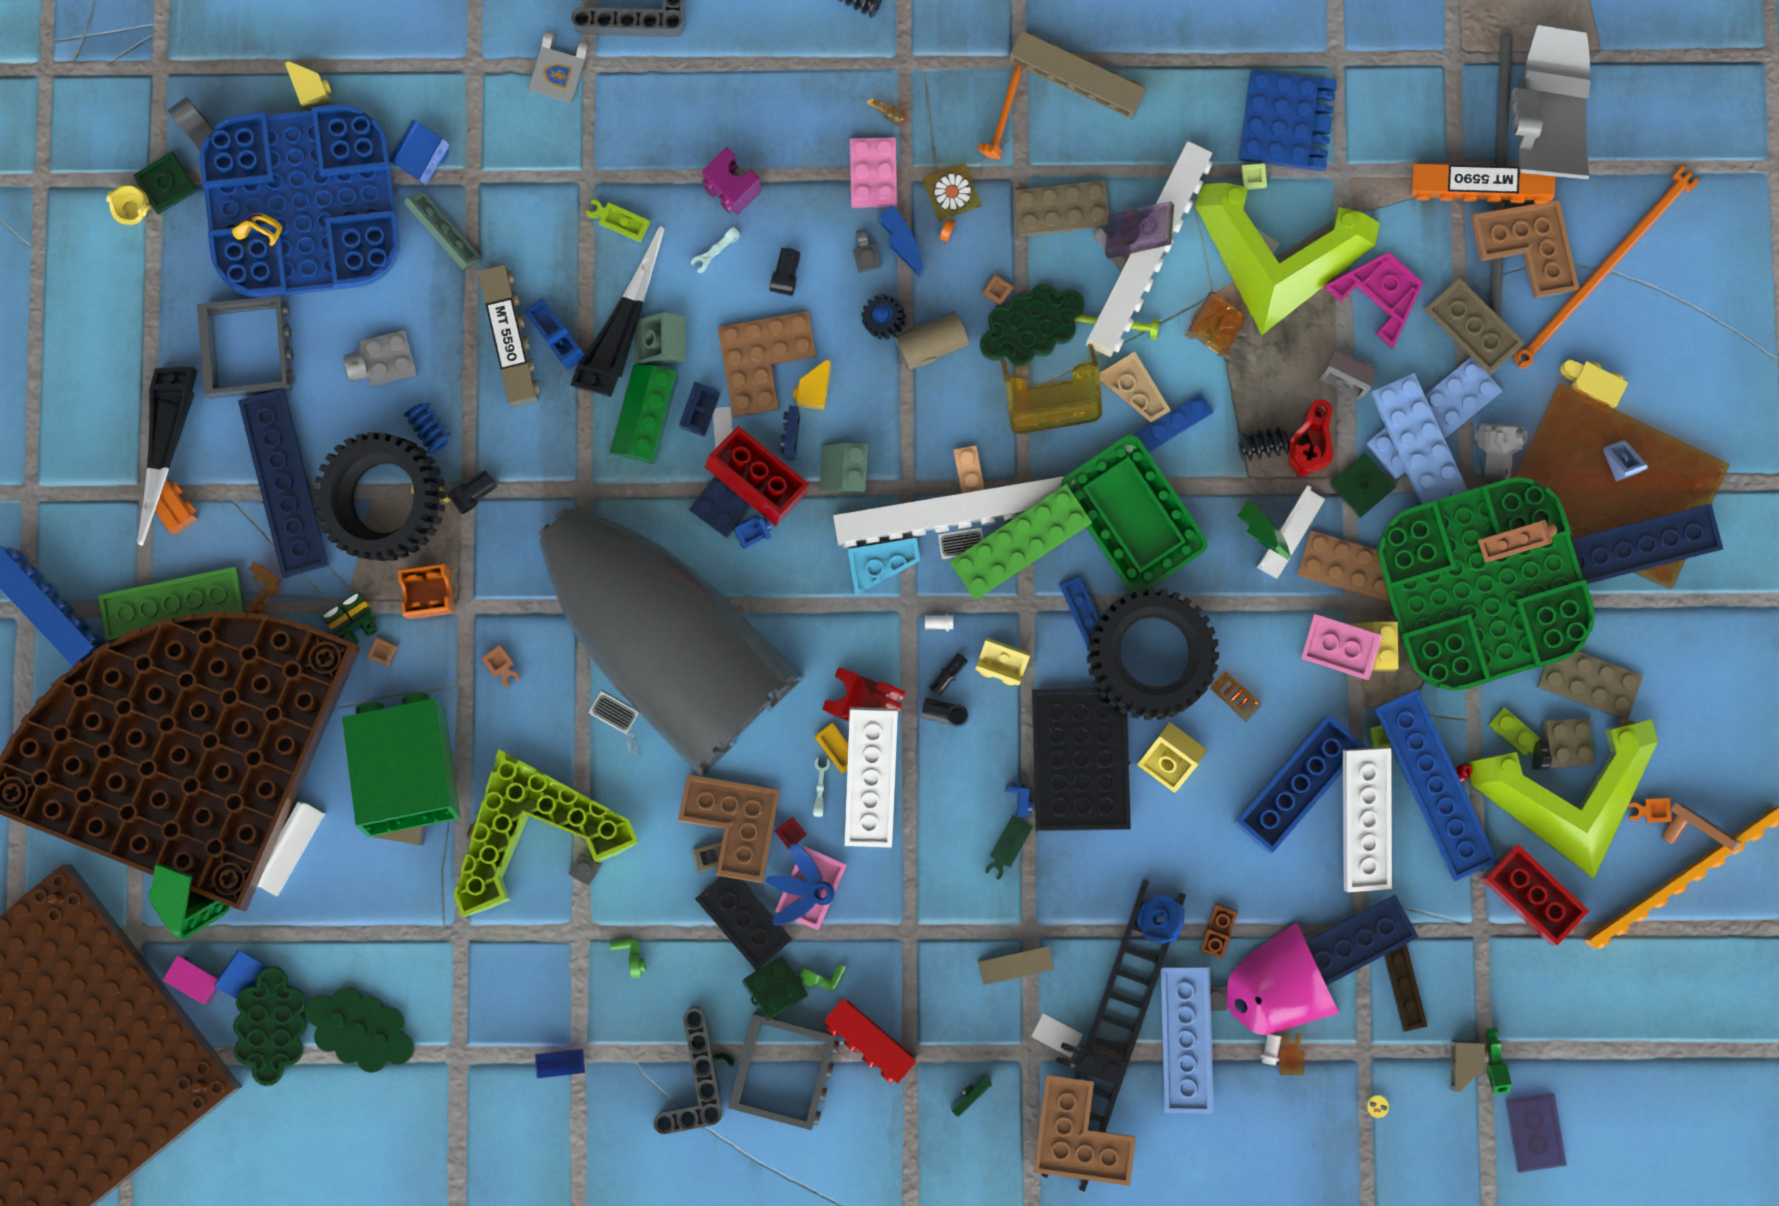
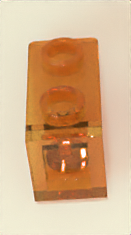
M253 562L248 569L254 573L252 577L263 584L264 587L245 612L261 614L267 606L266 601L269 597L274 596L280 589L279 584L282 580L262 565Z

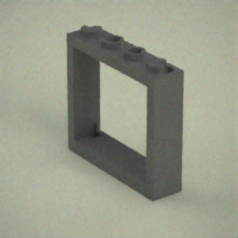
M278 295L197 304L205 396L215 399L262 394L282 388L285 391L293 390L292 383H295V373L291 369L290 361H293L292 347H289L288 339L292 337L291 327L287 324V316L290 315L288 302ZM276 309L282 382L219 388L213 315Z
M754 1013L728 1108L812 1130L813 1125L818 1126L821 1116V1112L817 1111L819 1101L824 1102L828 1089L823 1087L825 1078L830 1079L834 1065L829 1063L831 1055L837 1054L840 1041H836V1037L828 1032L775 1018L767 1021L764 1015ZM761 1024L827 1041L807 1120L740 1103Z

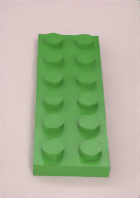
M1065 484L951 560L950 563L976 601L1093 522L1069 486Z
M237 567L98 595L105 639L108 642L117 640L132 630L153 625L154 622L184 617L187 614H205L206 612L216 611L246 612Z

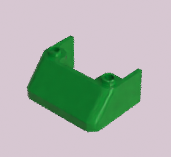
M157 863L155 864L152 888L149 891L148 897L150 904L172 936L182 940L186 939L229 911L231 906L190 891L192 875Z

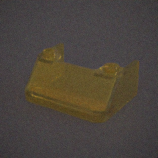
M1088 344L1089 363L1077 365L1072 370V380L1027 387L1025 379L1020 375L1009 376L1005 358L1000 359L1008 417L1014 433L1026 434L1091 423L1101 417L1100 373L1093 344Z

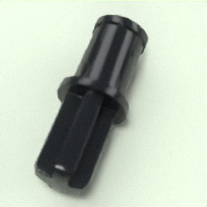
M957 653L945 669L941 668L942 672L929 688L940 697L952 681H956L955 677L968 663V660L962 654Z

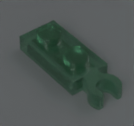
M1012 815L990 854V857L994 858L995 861L986 867L985 873L988 874L990 869L995 867L999 871L996 877L999 880L1003 876L1002 867L1004 865L1012 866L1033 826Z

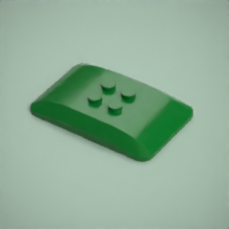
M1134 435L1123 437L1062 479L1061 487L1065 484L1069 486L1093 522L1086 527L1087 531L1131 593L1140 589L1144 593L1148 588L1154 587L1201 555L1207 548L1206 537L1141 440Z

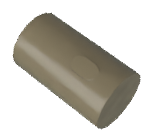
M955 311L922 325H916L894 336L897 348L908 371L933 363L938 358L969 346L965 328Z

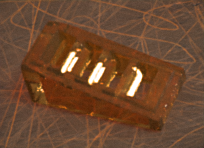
M1227 672L1210 687L1245 722L1262 706L1259 700ZM1229 681L1231 685L1222 693L1220 689ZM1235 688L1238 689V691L1230 699L1227 698V696ZM1243 694L1245 698L1236 706L1234 703ZM1250 701L1252 704L1243 712L1242 709Z

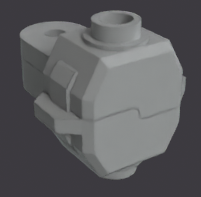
M1482 423L1476 428L1475 440L1478 441V447L1486 452L1485 479L1487 482H1498L1510 478L1512 455L1521 450L1522 444H1525L1527 441V432L1521 425Z

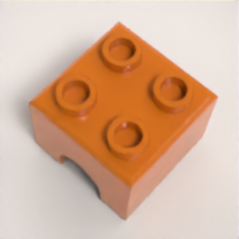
M443 563L397 570L398 581L403 591V603H401L403 617L410 620L455 614L450 567Z

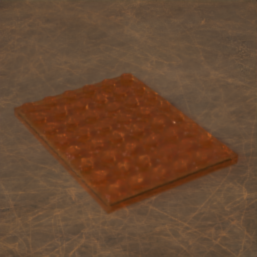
M1559 383L1514 478L1535 480L1556 494L1563 505L1572 533L1570 537L1574 539L1712 504L1730 464ZM1626 440L1647 464V469L1616 482L1603 447ZM1686 559L1633 573L1671 590Z

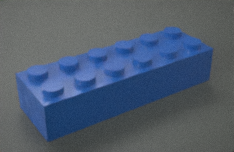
M0 546V589L72 666H76L75 663L84 660L93 654L94 650L105 644V641L98 634L95 633L93 635L89 631L90 625L82 617H76L73 613L75 609L66 600L62 601L57 596L59 594L58 590L50 583L46 584L42 580L43 574L37 568H31L26 563L28 558L21 551H15L11 547L5 548Z
M1330 714L1324 716L1233 823L1265 851L1273 853L1343 772V750L1363 749L1365 745Z

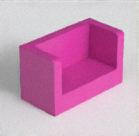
M177 955L163 981L201 1004H209L218 988L214 987V984L219 976L215 977L189 962L187 956Z

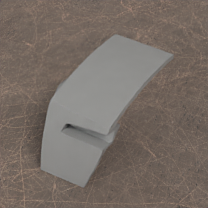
M1537 22L1519 88L1514 87L1510 98L1513 133L1518 135L1520 173L1589 179L1586 142V99H1589L1591 80L1586 30Z

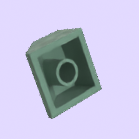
M662 312L638 319L635 329V365H674L686 361L685 316Z
M840 443L822 446L820 492L866 495L868 444Z

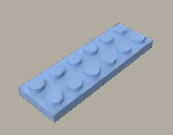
M1470 357L1425 394V397L1445 439L1499 395L1502 390ZM1385 427L1365 445L1396 480L1405 472V468Z
M1415 373L1372 391L1370 394L1420 504L1468 491Z
M1210 967L1161 968L1165 1113L1213 1114Z

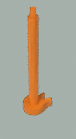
M1017 65L1016 70L1013 71L991 145L989 143L985 145L979 143L977 149L991 159H1000L1002 155L999 144L1021 75L1020 65Z

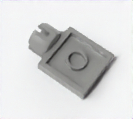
M405 330L359 341L360 350L343 356L348 379L350 381L368 379L371 387L417 376Z

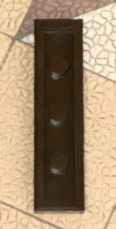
M1407 944L1384 955L1403 1032L1427 1027Z

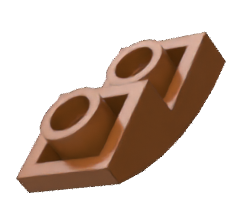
M1217 903L1214 904L1200 947L1201 952L1223 959L1238 914L1237 910Z

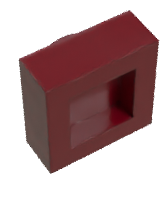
M793 816L774 831L788 849H791V844H797L807 836Z

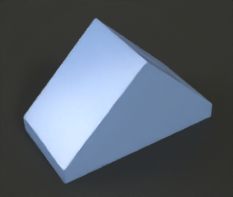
M1626 440L1603 447L1616 482L1647 469V464Z

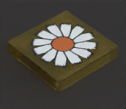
M966 163L922 179L938 222L981 207V202Z

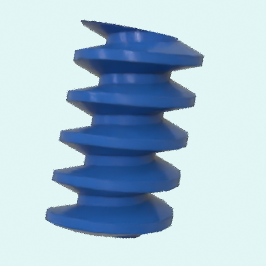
M421 403L410 408L404 414V417H409L408 423L414 425V432H419L418 438L424 440V447H429L428 453L434 454L448 444L447 440L451 433H442L446 426L438 427L437 424L441 421V418H432L436 410H427L431 403Z

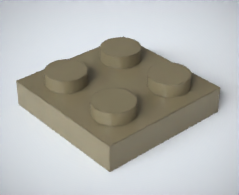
M1590 718L1542 721L1544 743H1547L1549 746V752L1552 756L1550 768L1595 765Z

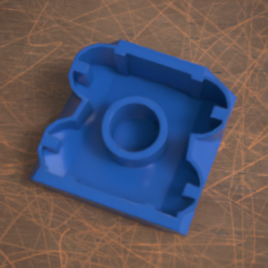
M412 120L389 160L422 184L427 185L428 181L434 177L438 164L447 159V149L450 144L416 120Z

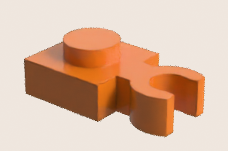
M1670 798L1645 799V806L1635 802L1628 805V807L1638 809V814L1636 816H1629V820L1636 821L1642 816H1646V823L1672 822Z

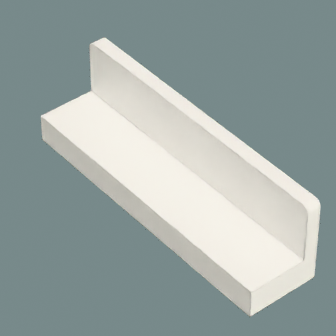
M1309 485L1303 489L1279 529L1287 542L1291 556L1325 501L1324 498L1310 491L1312 487ZM1267 549L1257 568L1277 579L1289 559L1287 560L1272 550Z
M298 801L278 837L257 887H261L275 896L280 894L323 819L324 812L306 802Z

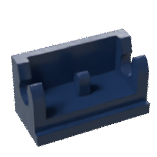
M694 381L679 423L682 430L703 437L706 436L720 397V393L716 392V389Z

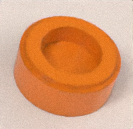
M950 218L946 220L939 237L940 240L949 242L957 221Z

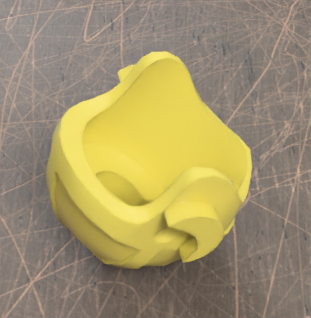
M123 185L110 190L106 199L110 203V211L113 218L124 225L139 223L146 216L148 210L151 209L147 194L139 187L133 185Z

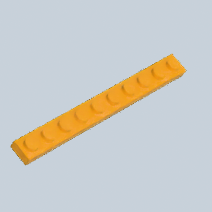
M1779 805L1772 807L1732 835L1742 842L1738 851H1732L1719 844L1586 937L1584 941L1589 948L1597 947L1598 949L1605 947L1611 942L1609 938L1615 934L1619 936L1630 929L1629 924L1635 920L1640 922L1649 916L1648 911L1656 907L1657 909L1668 902L1667 898L1673 893L1675 895L1682 893L1688 888L1686 884L1692 880L1696 882L1707 875L1706 870L1712 866L1717 868L1725 863L1726 856L1731 853L1735 855L1745 848L1744 844L1749 840L1755 841L1765 834L1763 830L1769 826L1773 828L1779 825Z

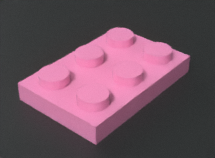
M896 137L850 139L851 208L889 207L891 205L897 207Z
M1314 614L1301 659L1370 680L1383 634Z
M803 846V849L814 860L822 881L830 883L836 892L847 865ZM795 865L790 877L808 882L798 866ZM823 889L820 893L822 898L827 896L826 889ZM783 892L775 912L779 913L783 908L804 896ZM816 903L809 912L795 921L819 931L830 903L828 905Z

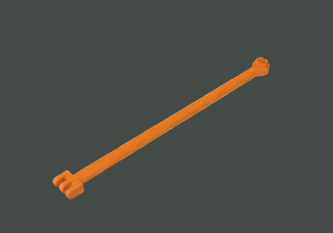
M1684 165L1681 166L1671 177L1675 183L1525 349L1518 350L1514 354V365L1522 360L1521 354H1525L1528 357V360L1522 361L1517 368H1527L1533 362V356L1680 193L1683 190L1689 193L1700 181L1698 177L1690 183L1688 180L1693 173L1689 171L1683 177L1681 174L1686 170V167Z

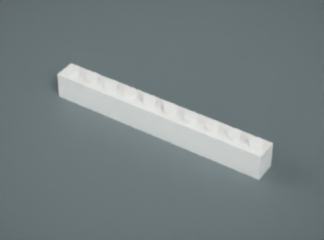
M1187 141L1087 340L1086 346L1109 357L1112 356L1114 351L1119 352L1124 342L1121 337L1124 331L1129 332L1134 322L1131 319L1134 311L1139 312L1144 300L1141 297L1144 291L1149 292L1154 280L1151 277L1154 271L1158 273L1162 267L1164 260L1161 257L1163 253H1169L1174 240L1171 239L1173 233H1179L1184 221L1181 220L1183 213L1188 214L1194 201L1190 200L1193 193L1198 194L1203 185V181L1200 180L1203 173L1208 175L1213 165V162L1210 161L1212 152Z
M1064 476L833 515L838 546L843 545V548L846 549L856 547L859 542L866 541V544L870 545L880 543V539L889 538L890 541L900 540L906 534L918 537L926 535V531L935 530V533L949 531V527L958 526V529L972 527V523L981 522V525H989L995 523V519L1004 518V521H1011L1061 488Z

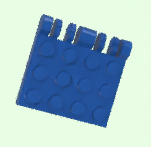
M1251 70L1239 160L1325 171L1327 160L1323 158L1328 157V151L1317 148L1310 149L1311 143L1321 145L1329 143L1330 137L1322 135H1329L1331 133L1332 117L1328 114L1333 113L1334 107L1323 104L1316 105V100H1335V93L1333 92L1336 91L1337 81L1329 78L1317 79Z

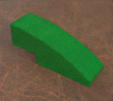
M1247 501L1237 515L1249 526L1246 532L1258 543L1288 560L1291 555L1282 532L1258 507Z

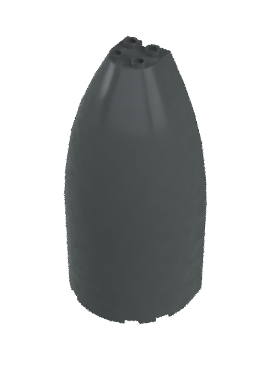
M563 508L555 516L556 520L551 525L546 524L538 534L541 536L540 545L551 583L572 630L613 686L702 777L735 745L733 740L765 709L768 711L772 710L803 678L719 591L661 545L631 529L606 519L574 509L568 511L566 508Z

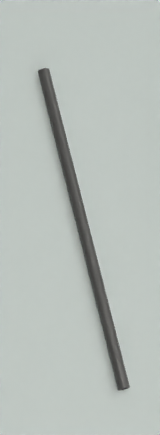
M1511 36L1500 37L1495 166H1507L1512 53ZM1506 200L1494 203L1493 211L1505 209ZM1503 258L1491 260L1489 308L1500 318Z

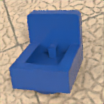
M754 515L732 527L743 549L764 538L767 540L772 538L769 532L772 529L768 520L759 515Z
M1011 783L1010 787H1005V793L1019 794L1017 817L1027 818V814L1032 813L1033 799H1029V789L1024 788L1025 784Z

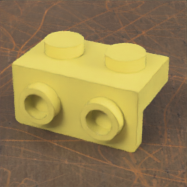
M986 638L975 670L985 677L999 678L1007 685H1020L1031 653Z

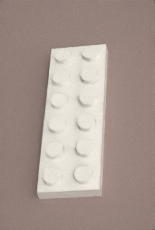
M850 707L845 846L892 847L898 709Z
M1389 747L1343 750L1344 891L1346 892L1392 889L1391 748Z

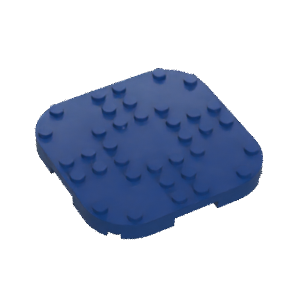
M328 105L312 107L310 111L272 115H266L265 112L236 115L219 122L210 135L205 137L200 150V170L206 202L210 255L217 273L231 289L248 297L259 298L355 288L378 281L392 268L398 256L400 243L388 146L384 133L377 121L364 113L363 110L349 105ZM261 213L278 221L282 226V231L275 244L271 246L269 236L257 231L253 227L248 236L241 240L233 236L232 228L251 214ZM257 219L255 221L259 226L275 234L276 227Z

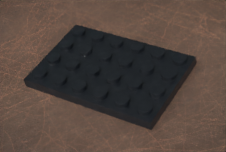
M1102 689L1032 690L1035 831L1131 830L1127 713L1119 712L1121 707L1118 705L1114 708L1108 703L1111 700L1107 696L1103 699L1099 694Z

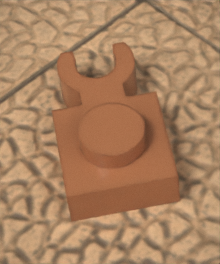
M501 645L481 658L495 678L502 675V684L505 687H511L507 681L510 676H514L517 681L521 680L518 673L510 670V667L515 664Z

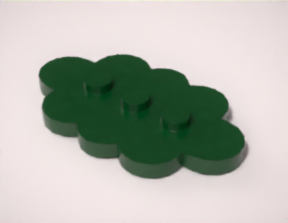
M1048 284L1035 286L1029 295H1015L1011 298L1008 306H999L991 311L988 318L990 330L980 340L982 355L991 361H998L1006 357L1015 366L1028 365L1033 361L1035 355L1042 357L1050 355L1054 351L1056 344L1063 345L1069 343L1074 338L1076 333L1074 320L1084 310L1083 297L1075 290H1064L1057 293Z
M268 966L258 974L256 986H248L238 994L236 1005L240 1014L233 1023L234 1032L239 1037L234 1046V1056L241 1064L252 1066V1077L258 1084L263 1086L276 1084L283 1076L284 1066L294 1065L300 1060L304 1048L299 1038L304 1034L307 1027L306 1020L301 1015L306 1005L304 993L297 987L288 986V976L282 968Z
M345 987L337 990L332 998L325 995L314 996L305 1006L306 1019L317 1027L314 1034L317 1047L326 1052L335 1051L336 1056L343 1063L351 1064L357 1062L362 1070L373 1073L382 1070L388 1062L396 1065L404 1064L414 1055V1042L411 1037L403 1033L405 1018L402 1012L395 1008L384 1009L383 1003L377 997L367 996L362 998L360 992L355 988Z

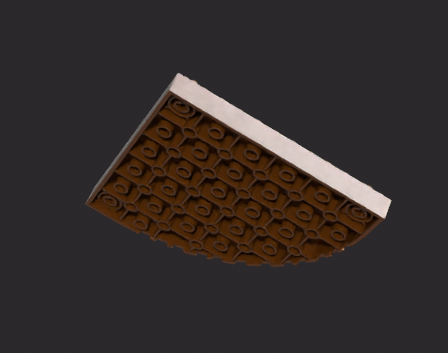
M216 611L206 612L205 614H187L184 617L154 622L153 625L132 630L122 635L123 637L100 646L93 651V654L75 663L76 666L66 674L61 675L51 684L52 687L45 695L39 697L28 715L26 714L21 720V725L14 734L12 733L0 756V815L153 876L155 864L157 863L192 875L190 891L238 910L247 911L360 647L350 641L314 627L265 614Z
M62 864L22 896L0 917V1206H96L241 1089L242 1085L74 866Z

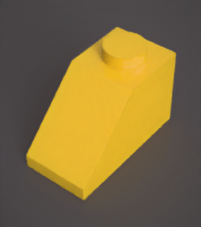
M830 360L822 362L799 380V386L794 387L793 400H797L798 407L825 410L831 370Z

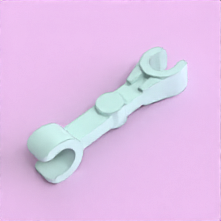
M732 227L725 234V237L713 245L708 252L694 257L691 265L694 266L698 261L703 262L702 267L697 272H704L712 258L720 254L727 245L740 238L739 231Z
M817 757L815 767L819 771V782H817L818 794L814 803L813 814L815 817H822L824 812L822 797L824 792V772L830 768V760L827 758L826 767L820 768L818 766L819 757Z

